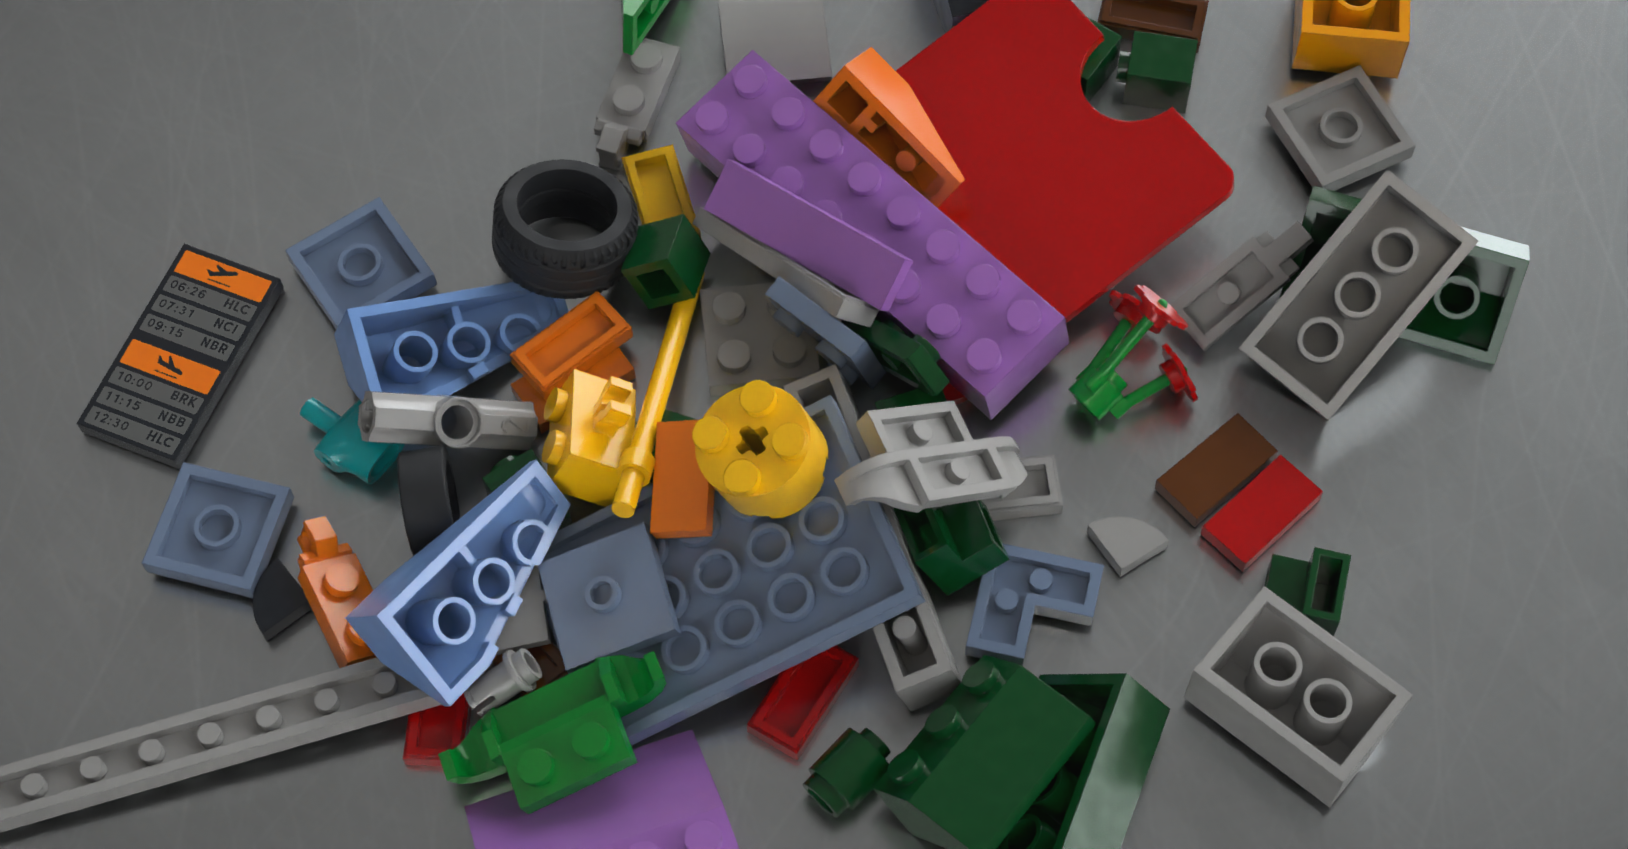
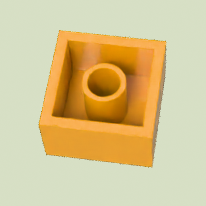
M1295 0L1292 69L1342 73L1360 65L1367 76L1398 78L1410 41L1411 0Z

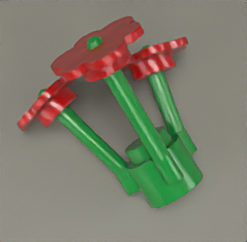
M1137 284L1133 288L1140 296L1142 302L1127 293L1121 294L1116 290H1112L1109 293V304L1115 310L1113 315L1119 323L1091 363L1075 378L1077 381L1068 389L1099 421L1108 412L1118 420L1132 406L1167 386L1175 394L1184 390L1192 402L1198 400L1195 392L1196 388L1187 374V368L1167 343L1161 346L1163 350L1162 355L1165 359V362L1159 365L1162 375L1124 397L1121 394L1128 385L1114 370L1149 330L1159 334L1168 323L1182 330L1188 327L1186 321L1178 315L1177 311L1165 299H1161L1145 285L1140 286Z

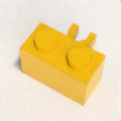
M574 369L561 389L555 387L551 391L544 409V419L550 421L549 434L542 450V462L548 464L547 474L563 494L604 507L613 503L619 483L616 476L618 463L623 450L630 447L635 431L636 390L632 389L631 382L613 376L606 380Z

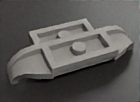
M953 400L867 411L855 424L871 458L846 470L834 481L846 506L856 505L861 501H876L897 509L919 513L926 508L999 497L1001 500L1020 486L1028 473L1019 457L1020 449L1012 437L997 436L973 440Z

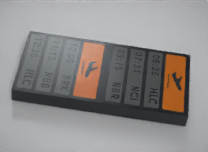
M184 243L79 418L77 425L80 430L88 435L180 469L284 289L281 279Z

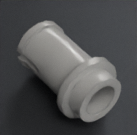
M524 648L516 652L507 650L503 653V661L480 676L464 692V696L472 709L481 703V707L476 712L480 717H483L491 708L500 707L524 690L528 693L536 689V681L542 678V671L538 662L529 651Z

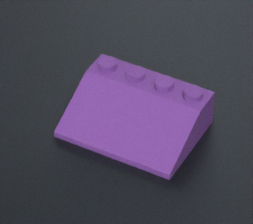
M692 729L633 749L638 763L531 814H527L520 809L514 790L464 806L475 849H739L723 802Z

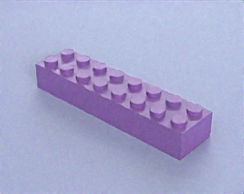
M754 50L747 54L676 122L688 151L718 178L727 159L737 161L913 260L889 311L879 310L877 315L882 322L886 318L893 321L911 339L916 334L925 338L940 354L941 359L937 362V365L949 379V383L990 420L1069 344L1066 320L1060 312Z

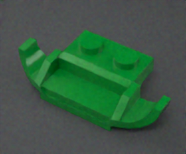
M652 651L643 655L644 658H634L625 655L597 657L595 662L500 708H491L471 728L459 746L438 754L447 781L456 784L475 783L508 773L520 809L527 814H531L638 763L621 718L650 703L662 693L666 680L655 652Z

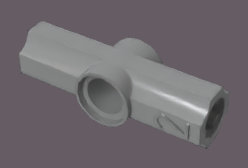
M365 391L364 399L359 405L358 426L361 431L362 441L432 445L457 449L468 447L528 451L533 440L537 437L538 417L535 414L533 402ZM451 407L456 416V424L452 432L446 435L442 430L441 419L444 412Z

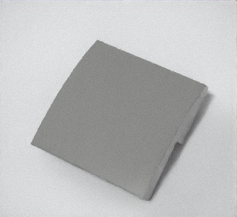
M718 0L726 74L747 54L754 50L793 85L832 80L823 0Z

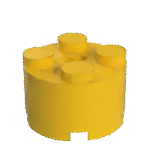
M753 380L745 386L726 393L713 403L703 418L693 428L692 439L695 444V455L700 471L721 496L741 514L753 517L752 515L769 516L771 519L784 518L808 505L822 487L825 479L823 472L826 457L828 459V445L823 433L796 398L785 390L772 386L766 381Z

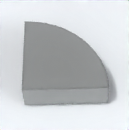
M1107 517L1090 523L1087 528V534L1119 577L1165 550L1169 542L1167 537L1157 528L1132 517Z

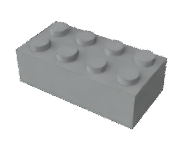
M1387 169L1241 344L1239 350L1323 418L1329 420L1479 241Z

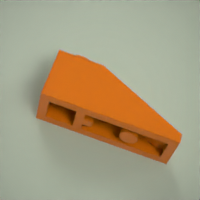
M872 47L844 65L813 100L814 103L937 208L965 180L910 85Z

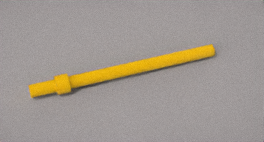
M705 272L695 298L673 303L630 447L623 450L616 470L619 483L611 510L618 517L630 518L634 515L641 489L650 482L655 466V458L652 452L656 442L657 422H662Z

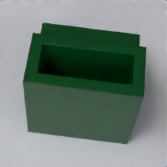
M981 500L926 508L919 513L894 508L915 563L947 596L1010 560L987 506Z
M1314 547L1309 562L1272 554L1264 586L1334 636L1341 619L1351 555Z

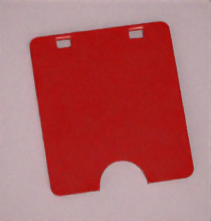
M989 0L898 68L896 72L910 85L965 179L938 209L1065 317L1066 323H1068L1226 201L1234 190V173L1231 167L1173 106L1159 115L1136 121L1110 118L1091 106L1082 91L1081 77L1089 56L1104 41V35L1071 0ZM950 383L943 388L947 401L954 400L957 405L968 400Z

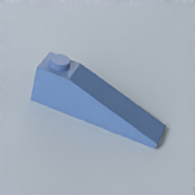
M508 282L350 308L346 310L334 333L348 386L361 402L364 399L365 391L450 396L511 361L509 354L569 311L565 299L538 295L528 291L526 288H522L520 284Z
M537 460L530 461L389 575L345 619L381 663L443 706H451L491 665L499 649L495 644L508 618L516 615L523 601L519 596L534 566L542 563L571 504Z

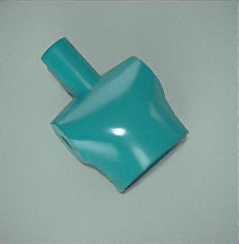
M314 397L308 399L301 408L300 416L326 433L314 449V454L332 471L337 473L349 472L358 476L367 484H373L388 470L397 459L399 452L403 450L405 444L362 441L361 431L358 426L359 405L362 403L360 399L342 416Z

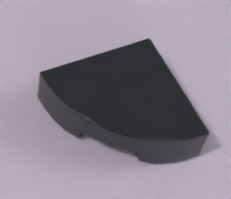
M278 558L261 575L253 596L255 621L266 641L311 610L302 587Z

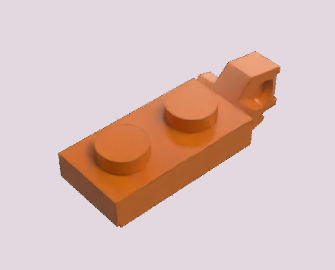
M326 516L305 520L301 535L297 537L303 552L297 558L300 567L297 579L339 668L376 658V655L345 619L373 591L356 553H352V548L348 543L338 545L337 535Z

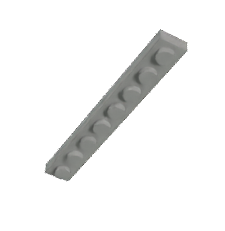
M376 657L0 766V833L442 704L385 666Z

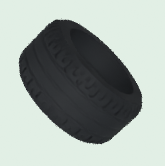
M565 159L549 160L529 165L510 176L500 188L495 199L492 225V248L499 267L510 279H513V282L538 295L557 299H576L591 296L597 290L599 293H602V291H606L616 285L624 276L621 269L637 236L639 223L637 205L634 197H632V193L621 180L595 165ZM565 217L588 223L599 230L601 234L585 240L564 241L544 236L528 225L546 218Z

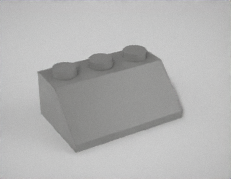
M1264 586L1195 667L1183 698L1330 808L1365 764L1408 704L1413 694Z

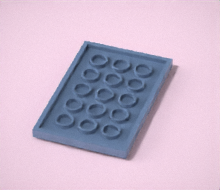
M831 395L804 408L823 433L828 445V459L826 457L823 472L825 479L820 491L808 505L784 518L771 519L769 516L755 515L751 517L735 510L715 489L712 536L656 539L653 536L681 634L625 655L634 658H644L643 655L654 651L666 680L662 693L654 700L621 718L631 746L926 602L882 503L861 501L856 505L846 506L834 480L846 470L862 462V458L839 407ZM653 484L641 489L635 513L630 518L616 516L611 510V504L557 531L543 561L642 522H645L650 527ZM547 603L545 604L547 618L560 651L549 606Z

